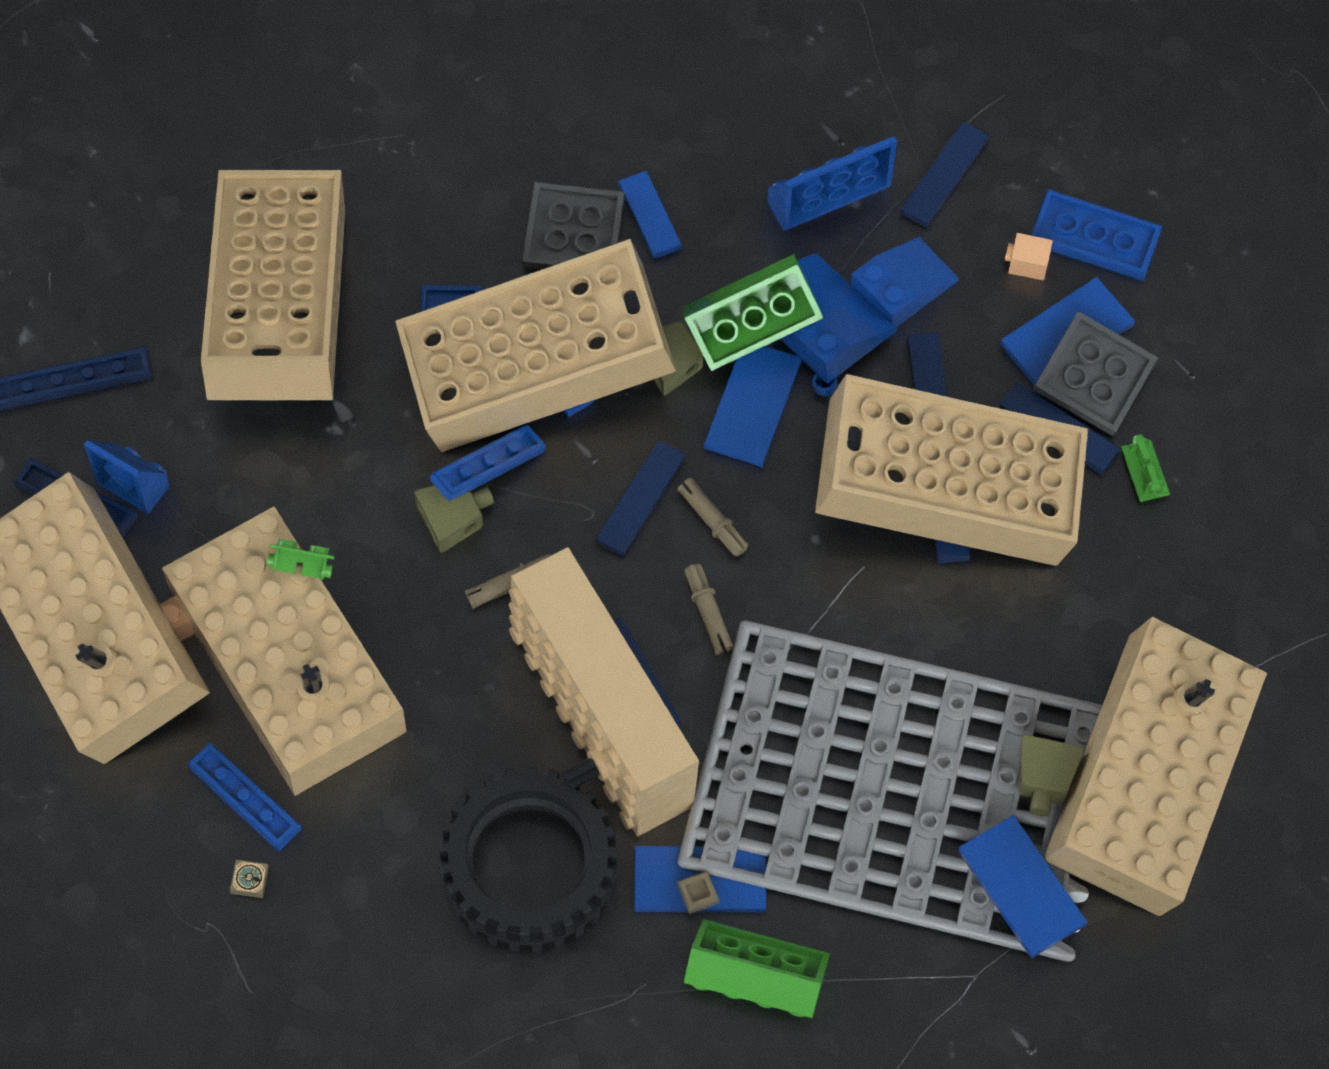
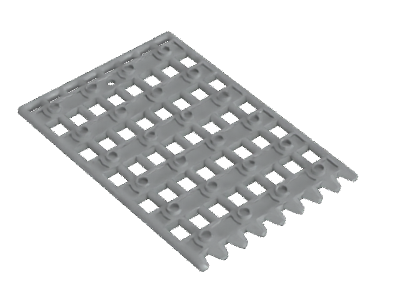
M747 620L742 621L738 628L677 863L684 869L701 873L708 871L709 875L1026 952L1015 935L990 930L993 912H1000L964 859L939 853L942 838L947 836L970 841L1014 815L1020 823L1045 828L1042 846L1034 844L1044 858L1064 804L1051 802L1048 816H1037L1030 811L1017 808L1020 796L1019 749L1023 734L1033 736L1034 733L1064 739V743L1084 747L1085 752L1102 705ZM750 634L759 636L755 653L746 651ZM793 644L821 651L818 666L813 667L787 661L790 645ZM856 659L883 666L880 682L850 676L852 660ZM742 663L751 665L747 681L738 680ZM783 673L814 680L810 696L780 690ZM919 674L945 680L943 696L939 697L911 690L914 675ZM845 688L875 694L876 699L873 711L843 705L842 700ZM977 688L1008 695L1005 712L974 705ZM735 692L744 694L740 711L731 709ZM780 702L805 708L806 713L803 725L772 719L775 703ZM913 703L938 709L936 726L904 719L907 704ZM1040 703L1071 710L1068 727L1037 720ZM838 717L869 724L866 740L835 734ZM970 718L1001 724L999 740L994 741L967 734ZM727 721L736 723L732 740L723 738ZM768 731L799 738L795 755L764 748ZM905 732L932 739L929 755L898 749L900 733ZM748 745L753 751L749 755H744L740 751L741 747ZM831 746L862 753L858 770L827 763ZM968 747L995 754L992 771L960 764L963 748ZM720 750L729 752L724 769L715 767ZM760 761L791 767L788 784L758 778L757 773ZM896 761L925 768L922 785L890 778L893 762ZM823 776L854 782L851 800L820 793ZM957 776L988 783L985 801L953 793ZM712 780L721 782L717 799L708 797ZM753 790L784 797L780 814L749 807ZM886 791L918 798L915 814L912 815L883 808ZM816 805L848 812L844 829L812 822ZM950 806L982 813L978 830L946 823ZM704 809L713 811L709 829L700 827ZM745 820L775 826L776 831L773 843L769 844L741 837ZM879 820L910 827L908 844L905 845L876 838ZM812 835L840 842L836 860L806 853L805 848L808 836ZM696 839L705 841L701 859L692 857ZM737 850L769 857L765 874L733 867ZM872 850L903 857L900 875L868 868ZM1046 862L1074 903H1082L1087 900L1089 891L1085 886L1069 878L1070 873ZM801 865L833 872L829 890L797 883ZM936 866L968 873L964 891L932 883ZM865 880L897 888L893 906L861 898ZM929 896L960 903L957 921L925 914ZM1060 941L1038 955L1071 962L1075 958V951L1072 947Z

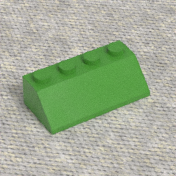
M795 254L683 306L684 318L711 371L823 319L818 303Z
M703 919L691 948L683 983L690 984L699 990H712L723 993L731 999H745L756 1002V1004L764 1008L774 1007L785 1010L797 1017L807 1016L812 1018L830 953Z

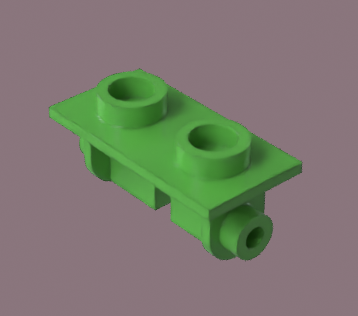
M1140 434L1132 438V444L1121 446L1139 501L1144 502L1170 495L1151 439L1148 440L1144 438V435Z
M278 539L277 544H270V548H276L275 554L269 553L267 566L273 567V571L277 570L295 574L297 562L303 563L301 573L303 576L319 578L321 580L324 577H331L333 565L326 563L327 558L334 560L335 555L328 554L329 548L310 545L309 550L296 548L297 542Z

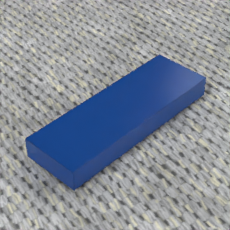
M647 171L619 180L618 186L621 192H624V199L652 258L656 259L681 250L680 240Z

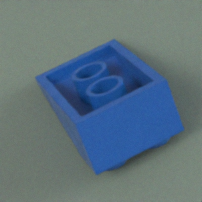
M917 237L873 257L852 273L851 286L898 327L958 282L959 278L920 237Z
M87 440L84 444L96 484L146 515H149L170 487L165 469L155 462L149 464L142 460L141 456L134 449L127 446L122 448L116 443Z

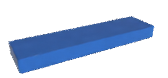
M526 424L433 472L430 480L450 502L544 453L546 445L531 427Z
M211 742L187 763L188 768L278 852L302 830L299 823Z

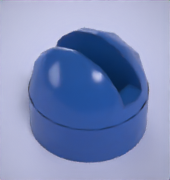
M816 373L812 379L813 389L820 397L832 396L838 386L837 377L828 383V388H823V379Z

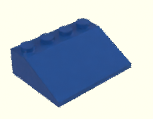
M895 136L870 146H860L851 154L841 158L834 157L815 169L808 168L791 179H781L768 188L767 203L782 230H788L890 187L897 146Z
M816 253L799 259L798 262L811 287L823 319L780 339L828 384L897 331V327Z

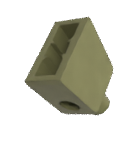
M676 322L663 327L676 372L653 379L664 396L703 367V354L693 334L689 333L682 322Z
M435 485L414 491L416 506L440 553L445 552L483 526L480 509L494 504L492 494L487 486L472 493L469 491L450 502Z
M1023 734L1019 749V794L1032 798L1030 812L1032 814L1048 816L1051 802L1064 804L1079 767L1084 747Z

